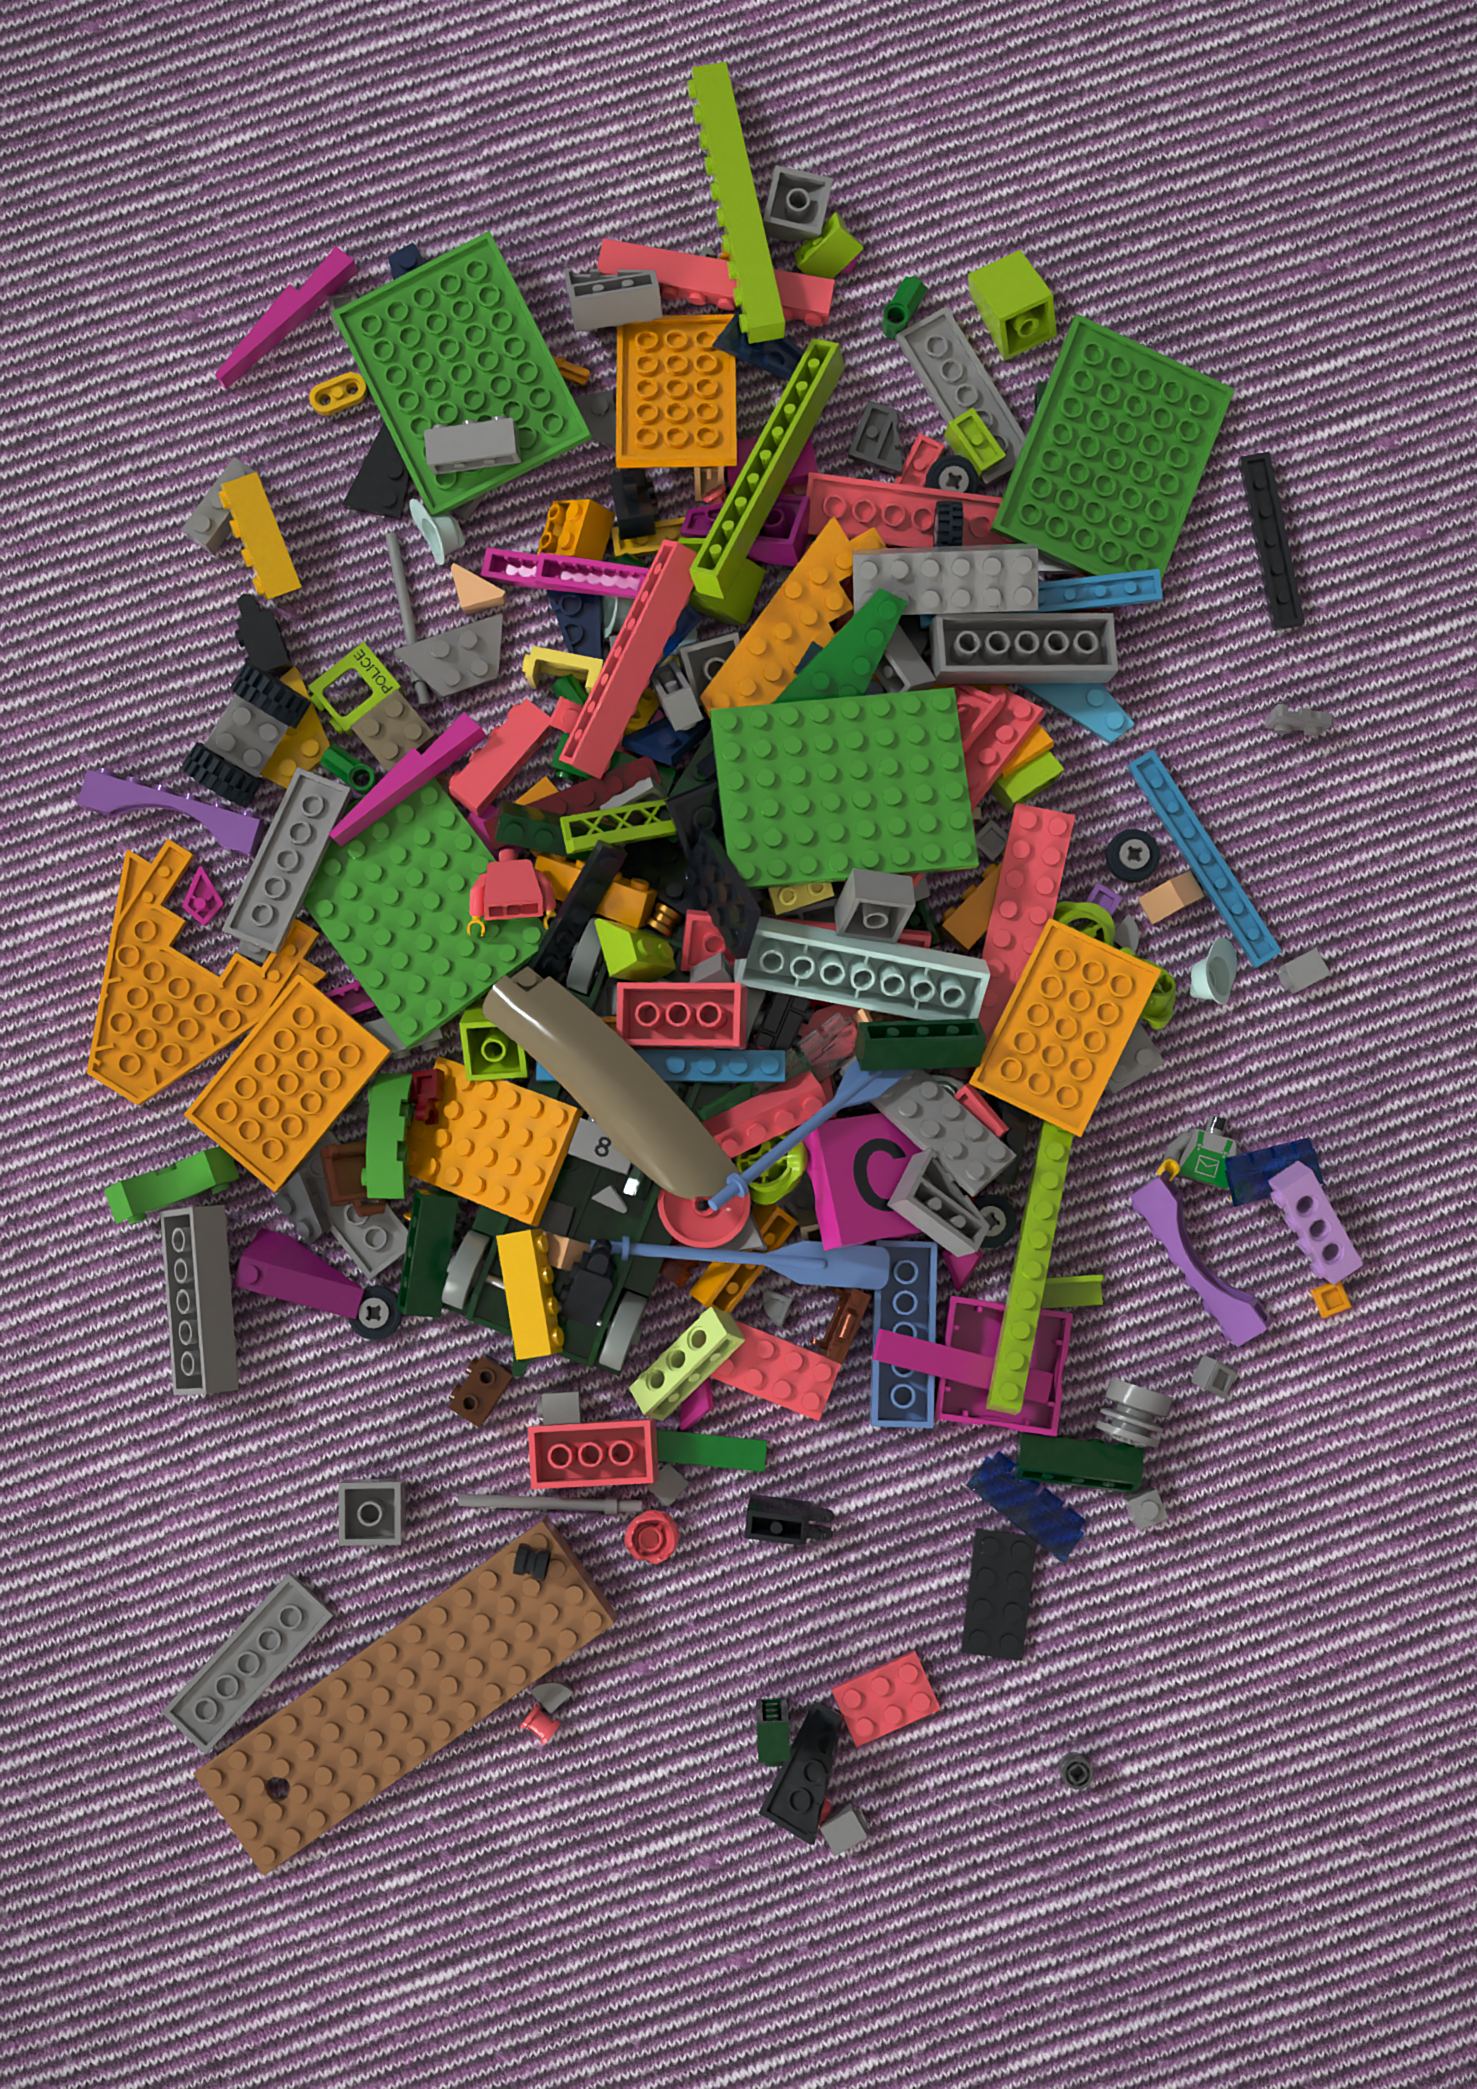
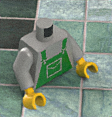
M1213 1115L1209 1117L1206 1131L1197 1128L1191 1129L1190 1132H1183L1167 1146L1163 1163L1157 1170L1158 1175L1167 1170L1171 1175L1169 1181H1172L1175 1176H1180L1224 1191L1231 1190L1233 1186L1230 1194L1232 1201H1235L1234 1198L1237 1197L1234 1194L1239 1192L1245 1197V1202L1247 1203L1252 1193V1188L1247 1182V1172L1241 1173V1171L1247 1170L1242 1152L1236 1147L1237 1141L1223 1137L1228 1120Z

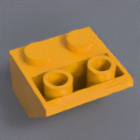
M591 499L553 501L547 514L548 518L543 535L539 541L537 555H540V552L602 561L616 513Z

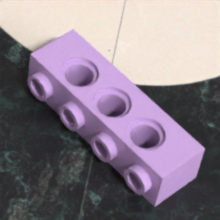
M1297 1161L1268 1180L1273 1190L1270 1193L1273 1201L1280 1209H1284L1286 1216L1283 1217L1284 1221L1291 1231L1296 1232L1300 1239L1296 1242L1306 1256H1310L1312 1263L1309 1264L1310 1268L1319 1279L1325 1278L1332 1285H1335L1363 1266L1360 1257L1310 1168ZM1303 1197L1301 1203L1298 1204V1201Z

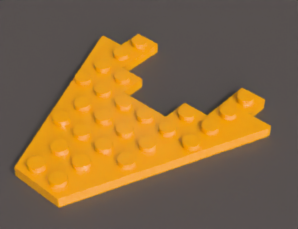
M833 517L829 520L698 700L709 718L710 709L770 704L804 668L803 666H806L835 635L829 623L854 609L840 585V582L853 575V550L886 548L875 527L849 541L836 518ZM875 673L863 696L888 693ZM933 684L929 690L949 688L952 684Z
M169 839L166 840L152 863L129 849L125 853L87 1067L88 1075L138 1106L144 1104L253 1029L298 973L302 974L314 985H317L328 976L326 972L305 960L321 934L296 918L279 955L271 952L262 967L235 952L221 976L218 977L172 948L188 922L163 906L195 858V855Z

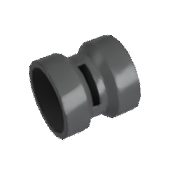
M1069 1752L1060 1759L1058 1764L1059 1773L1065 1784L1070 1788L1081 1790L1091 1783L1093 1769L1082 1754Z

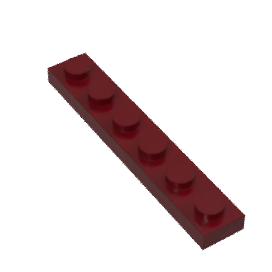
M645 756L604 773L601 779L593 777L525 806L568 816L593 812L600 809V806L608 802L613 796L622 794L641 780L651 777L659 784H662V780L654 760ZM494 817L483 823L494 850H499L511 844L495 841L494 826L497 817Z

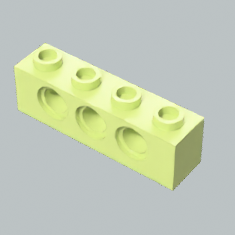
M711 1306L700 1315L699 1319L690 1328L681 1333L679 1338L666 1351L662 1352L646 1371L638 1376L629 1389L643 1415L663 1421L745 1341L730 1313Z

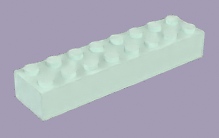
M763 916L759 918L748 957L745 959H735L733 968L734 982L742 983L747 987L921 1020L977 1019L991 975L984 959L902 943L893 944L837 936L835 930Z

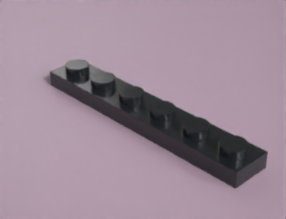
M1270 452L1241 456L1238 463L1272 629L1277 631L1302 626L1305 622Z
M598 840L539 944L538 951L533 955L528 964V967L543 979L550 976L555 981L557 980L577 940L579 941L587 924L593 917L628 855L623 847L602 840Z

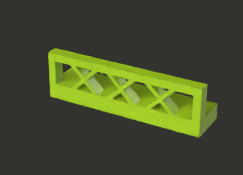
M669 798L561 817L560 823L567 855L593 850L598 840L614 845H622L677 835L672 820L661 821L655 817L658 809L661 806H666L664 800ZM654 808L651 813H649L648 811L645 810V809ZM638 811L647 818L644 825L634 827L627 823L626 820L630 813ZM625 813L623 818L617 816V814ZM606 816L619 823L615 830L607 832L602 831L596 826L601 818ZM596 818L593 824L588 821L589 819ZM579 821L589 828L585 836L572 838L569 823Z

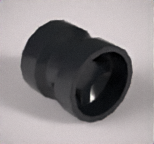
M520 1543L515 1557L513 1574L523 1576L532 1572L534 1579L544 1581L550 1564L551 1550L541 1548L535 1553L536 1550L532 1549L529 1544Z

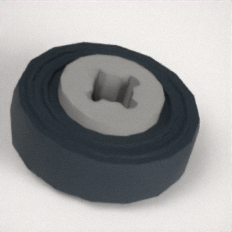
M947 455L937 459L930 466L926 474L925 486L926 488L976 494L979 477L973 464L968 459L960 455Z
M1127 829L1116 834L1109 842L1105 853L1106 864L1110 872L1119 880L1128 883L1141 882L1149 878L1157 869L1160 861V850L1155 839L1147 832L1139 829Z
M984 1194L976 1197L974 1205L990 1226L980 1247L997 1248L1006 1244L1013 1237L1017 1228V1215L1013 1206L1005 1198L996 1194Z
M378 1285L365 1287L366 1291L359 1308L358 1319L349 1318V1323L355 1333L365 1339L379 1340L387 1338L396 1332L402 1322L403 1313L397 1309L398 1296L387 1287Z

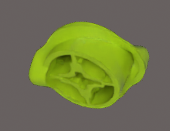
M1056 902L1053 920L1114 947L1115 925L1112 917L1104 908L1091 902ZM1078 918H1088L1085 923L1081 922L1076 926L1068 924Z
M1129 947L1121 948L1120 951L1162 970L1139 1018L1144 1019L1155 1030L1163 1029L1174 1013L1173 1005L1176 998V983L1173 977L1161 966L1149 960L1139 958Z
M791 1130L737 1155L734 1165L742 1174L792 1133ZM802 1141L787 1153V1156L781 1157L760 1175L762 1184L752 1181L748 1185L750 1198L760 1205L773 1204L798 1185L808 1162V1152Z

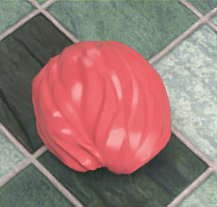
M648 1510L632 1520L626 1530L624 1542L627 1550L636 1560H647L652 1564H659L674 1553L680 1539V1531L677 1523L673 1521L669 1514L658 1510Z

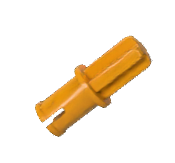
M552 356L563 379L580 386L587 384L590 377L588 369L567 362L566 357L558 358Z

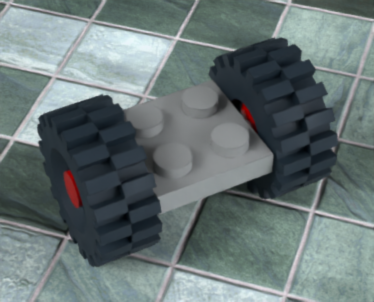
M245 662L230 687L235 692L230 703L204 744L196 742L181 766L182 771L194 778L195 781L243 808L248 807L261 786L262 780L258 776L289 727L296 729L311 705L307 698L294 691L288 685H285L260 668Z

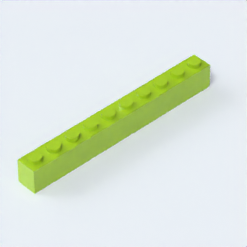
M727 62L692 67V80H687L688 94L690 99L695 98L696 106H693L695 124L701 125L702 130L698 132L701 150L706 149L707 157H704L705 171L707 176L712 175L713 183H710L711 198L713 202L717 201L719 209H716L718 228L723 227L725 235H721L724 254L729 253L730 261L727 262L729 279H735L736 288H733L735 306H741L742 314L739 315L740 329L742 333H747L749 344L784 338L785 319Z
M815 338L811 339L689 569L697 593L725 599L845 369L839 343Z
M1043 1119L1041 1120L986 1403V1409L1017 1415L1022 1408L1073 1139L1072 1133Z

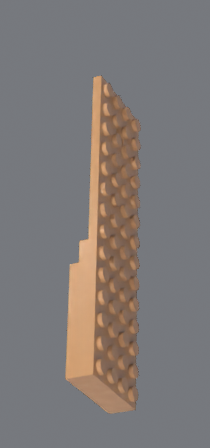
M547 1515L425 1603L393 1629L197 1769L193 1774L260 1872L265 1876L611 1627L619 1616ZM520 1543L529 1544L532 1549L536 1550L535 1553L541 1548L551 1550L550 1564L544 1581L534 1579L532 1572L523 1576L513 1574L515 1557ZM271 1778H285L290 1784L289 1796L285 1798L274 1796L269 1789Z

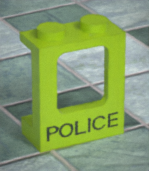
M364 641L308 686L313 693L310 700L320 712L326 709L330 713L332 718L328 721L339 735L344 731L349 738L355 735L350 726L393 691L398 689L402 695L405 694L399 683ZM354 669L371 687L373 693L351 713L342 717L325 699L323 693L325 689L345 673Z

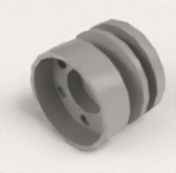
M1111 1377L1105 1397L1117 1403L1116 1409L1101 1408L1100 1413L1111 1416L1113 1419L1111 1424L1097 1420L1095 1427L1116 1440L1137 1447L1151 1446L1158 1448L1160 1441L1147 1436L1148 1430L1163 1433L1164 1429L1151 1422L1152 1417H1168L1173 1398Z

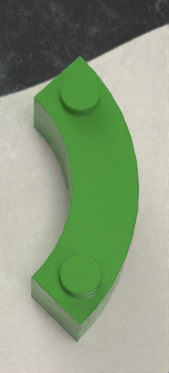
M377 1073L374 1085L368 1086V1102L370 1107L367 1126L366 1168L362 1169L361 1174L362 1186H367L368 1198H405L410 1183L408 1144H403V1142L407 1138V1127L411 1125L414 1103L410 1101L412 1074Z
M218 1146L203 1150L158 1172L154 1170L119 1181L104 1189L116 1224L129 1221L130 1225H134L147 1220V1214L174 1206L210 1191L212 1195L229 1190V1183L239 1179V1175L232 1156L222 1147Z

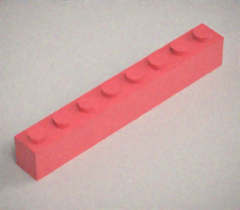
M605 238L602 240L597 269H600V274L618 275V269L655 270L660 297L666 300L680 298L688 300L695 305H705L708 303L717 305L720 309L727 311L741 308V306H735L733 288H736L735 279H729L727 260ZM773 269L785 321L796 319L802 320L811 326L828 325L835 280Z
M663 540L558 760L597 779H601L602 775L608 770L612 754L624 737L625 727L637 710V702L642 692L647 689L650 683V675L655 665L663 656V648L668 638L676 629V621L682 609L689 602L690 592L694 586L689 569L697 556L696 552L679 542Z

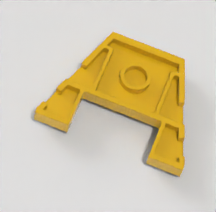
M295 666L279 680L307 698L311 705L297 728L289 727L260 773L262 777L286 790L297 767L309 772L314 771L320 765L319 762L324 752L331 746L320 718L310 700V695L304 685L301 674Z

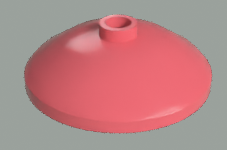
M661 1187L658 1194L659 1216L668 1233L680 1243L694 1248H716L731 1241L743 1229L750 1212V1193L742 1198L735 1195L717 1211H714L711 1207L706 1211H702L698 1207L701 1201H709L712 1197H695L694 1200L674 1195Z

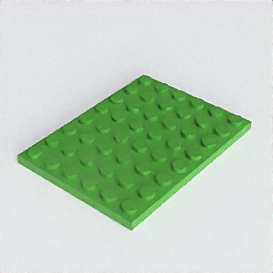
M490 230L332 312L431 517L446 514L593 439ZM496 416H507L514 419L519 429L522 463L434 475L427 466L424 430L432 429L433 426L438 424H447L449 426L462 425V422L467 420L491 421Z
M1076 314L1063 342L990 531L1017 544L1036 543L1039 554L1089 577L1159 569L1162 581L1235 389Z
M954 687L710 709L726 854L749 890L847 881L853 868L909 875L978 867V854Z
M435 777L341 847L332 838L303 901L304 906L408 1050L490 991L504 975L509 977L528 963L538 951L539 944L547 932L538 917L485 921L484 916H481V921L486 926L484 936L481 937L482 927L479 923L473 924L471 936L468 934L467 925L472 921V915L469 914L471 888L478 877L487 872V864L497 861ZM364 793L362 796H360V797H359L358 799H356L354 802H352L351 804H349V805L346 807V810H345V812H344V814H343L341 820H342L368 793Z

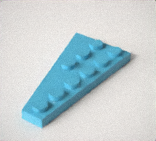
M1102 683L1016 684L1039 700L1042 699L1053 706L1059 713L1069 716L1078 722L1081 727L1109 745L1135 725Z

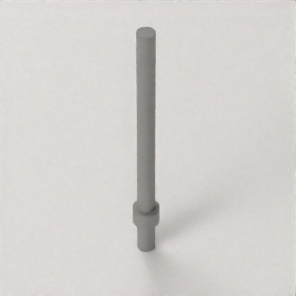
M388 533L385 537L406 643L410 645L418 642L398 536L397 533ZM413 670L409 671L411 684L415 685L419 706L430 705L427 683L421 681L413 674Z
M459 1494L458 1506L605 1511V1515H617L618 1512L642 1513V1500H619L618 1496H606L605 1499Z

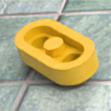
M348 372L313 387L309 394V401L317 414L329 416L361 403L367 396L368 388L360 374ZM357 387L358 391L355 394H349V389ZM325 398L331 399L328 405H322L321 401Z
M647 688L642 692L637 702V710L634 716L629 719L624 735H629L644 728L656 711L659 701L652 690Z

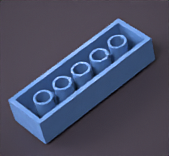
M874 1240V1246H881L889 1252L890 1268L886 1286L878 1290L873 1289L870 1425L874 1427L933 1428L935 1376L872 1360L879 1329L935 1343L937 1242Z

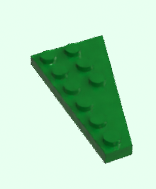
M878 588L844 627L831 638L828 644L810 660L770 704L863 696L908 601Z

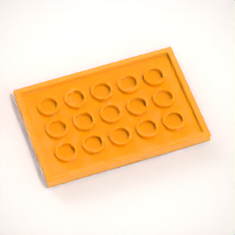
M735 314L663 315V318H657L649 322L638 321L617 327L616 468L737 466L736 359L734 356L712 347V344Z
M1049 918L983 1053L980 1067H976L969 1084L1081 1138L1162 970Z
M298 973L183 1115L276 1193L285 1185L393 1051L307 978Z
M438 1056L433 1069L438 1068L444 1071L443 1100L435 1102L439 1120L438 1124L427 1126L425 1125V1120L416 1121L414 1114L407 1132L406 1141L403 1142V1144H408L409 1175L529 1225L538 1227L584 1111L502 1079L467 1081L464 1065Z

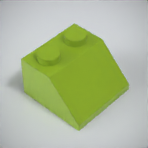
M601 918L594 921L610 977L639 983H652L676 969L673 950L668 941L641 928L637 929L626 924Z

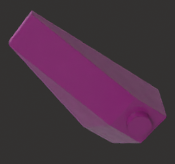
M779 494L747 557L769 564L796 567L802 559L808 544L809 496ZM724 503L688 509L680 531L681 537L706 538Z
M265 1228L259 1230L242 1254L233 1286L352 1319H358L359 1308L366 1291L342 1272L323 1261L317 1254L302 1246L293 1237Z

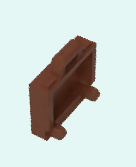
M367 1141L340 1145L334 1143L322 1147L320 1157L330 1207L352 1204L359 1217L384 1214L386 1198H368L367 1186H362L361 1182L362 1169L366 1168ZM372 1200H378V1201H379V1202H377V1203H370V1204L361 1205V1202H365V1201H372Z
M833 1286L831 1292L841 1296L823 1340L812 1337L810 1343L819 1347L817 1353L843 1365L871 1295L854 1288L844 1287L841 1290Z

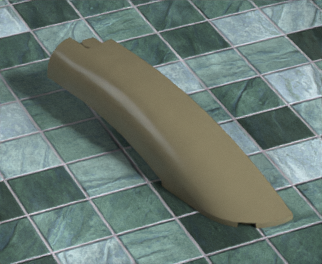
M527 966L511 979L504 975L489 991L483 1004L482 1015L541 1064L591 1116L612 1141L613 1147L660 1187L679 1197L694 1200L695 1197H714L728 1185L726 1178L730 1174L736 1173L741 1175L740 1171L712 1135L665 1081L614 1030L552 977L548 976L546 979H543Z

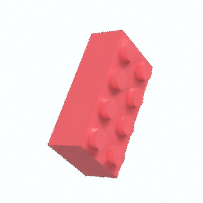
M617 983L616 1033L631 1048L746 1049L747 986L744 984Z
M733 1319L744 1336L745 1341L709 1377L819 1421L842 1364L825 1358L815 1351Z
M655 1418L588 1421L551 1425L535 1424L528 1427L531 1489L654 1483L659 1480Z

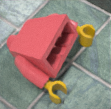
M502 850L499 852V861L488 863L487 872L481 874L471 888L469 914L472 915V921L467 925L468 934L471 936L472 925L479 923L482 927L481 937L484 936L486 926L481 921V916H484L485 921L543 916V911L546 912V916L543 918L542 923L544 928L548 930L547 921L550 917L555 918L554 909L557 908L552 883L540 870L533 868L530 860H518L515 850Z

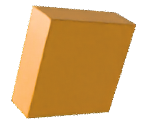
M1341 1280L1335 1285L1328 1282L1310 1290L1321 1318H1327L1352 1307Z

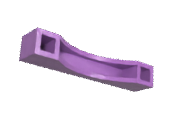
M99 768L98 772L87 770L77 804L82 808L110 817H116L129 811L144 808H162L177 811L202 823L214 835L220 846L227 851L255 859L266 824L258 819L259 814L243 809L240 814L232 812L229 805L213 801L212 805L201 803V797L189 793H184L183 797L173 794V789L162 785H156L155 789L146 787L143 780L127 776L125 781L115 778V772Z
M1165 1170L1161 1175L1156 1176L1135 1190L1130 1196L1133 1200L1132 1206L1140 1216L1144 1215L1150 1224L1149 1228L1154 1238L1162 1241L1166 1246L1171 1262L1175 1266H1180L1183 1270L1188 1286L1200 1294L1204 1300L1203 1306L1209 1315L1215 1316L1222 1325L1221 1331L1225 1338L1230 1342L1233 1341L1238 1348L1267 1330L1273 1320L1255 1295L1240 1291L1225 1283L1211 1272L1199 1258L1185 1228L1183 1194L1173 1180L1169 1181L1170 1176Z

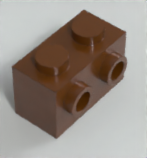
M482 1355L480 1360L476 1357L472 1360L465 1371L469 1377L463 1385L458 1383L448 1398L452 1400L449 1409L478 1428L483 1426L514 1378L510 1370L487 1355Z

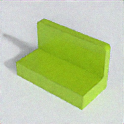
M835 212L823 224L820 237L808 239L794 255L798 268L806 275L833 279L863 250V245L848 232L844 218Z
M974 408L969 409L948 423L944 438L956 455L968 459L973 464L979 481L986 471L1005 460L1006 454Z
M1104 1274L1046 1277L1041 1309L1103 1305L1101 1281H1104Z

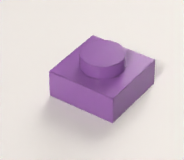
M1097 882L1085 902L1101 906L1112 916L1123 897Z

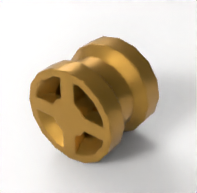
M658 902L655 906L654 915L649 917L645 923L655 931L671 939L674 934L673 929L675 925L681 923L683 917Z

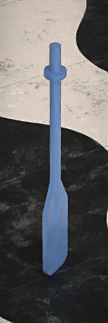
M855 1060L847 1067L834 1099L741 1175L736 1173L730 1174L726 1178L728 1185L708 1201L709 1206L714 1211H717L735 1195L741 1198L749 1193L748 1185L837 1111L842 1108L877 1100L913 1069L860 1071L858 1061Z
M623 1236L622 1242L609 1241L612 1243L610 1254H621V1261H627L628 1255L765 1265L799 1284L874 1290L885 1287L889 1279L890 1255L881 1246L856 1245L824 1251L823 1243L820 1241L801 1240L767 1253L629 1243V1236ZM591 1240L590 1251L596 1240Z

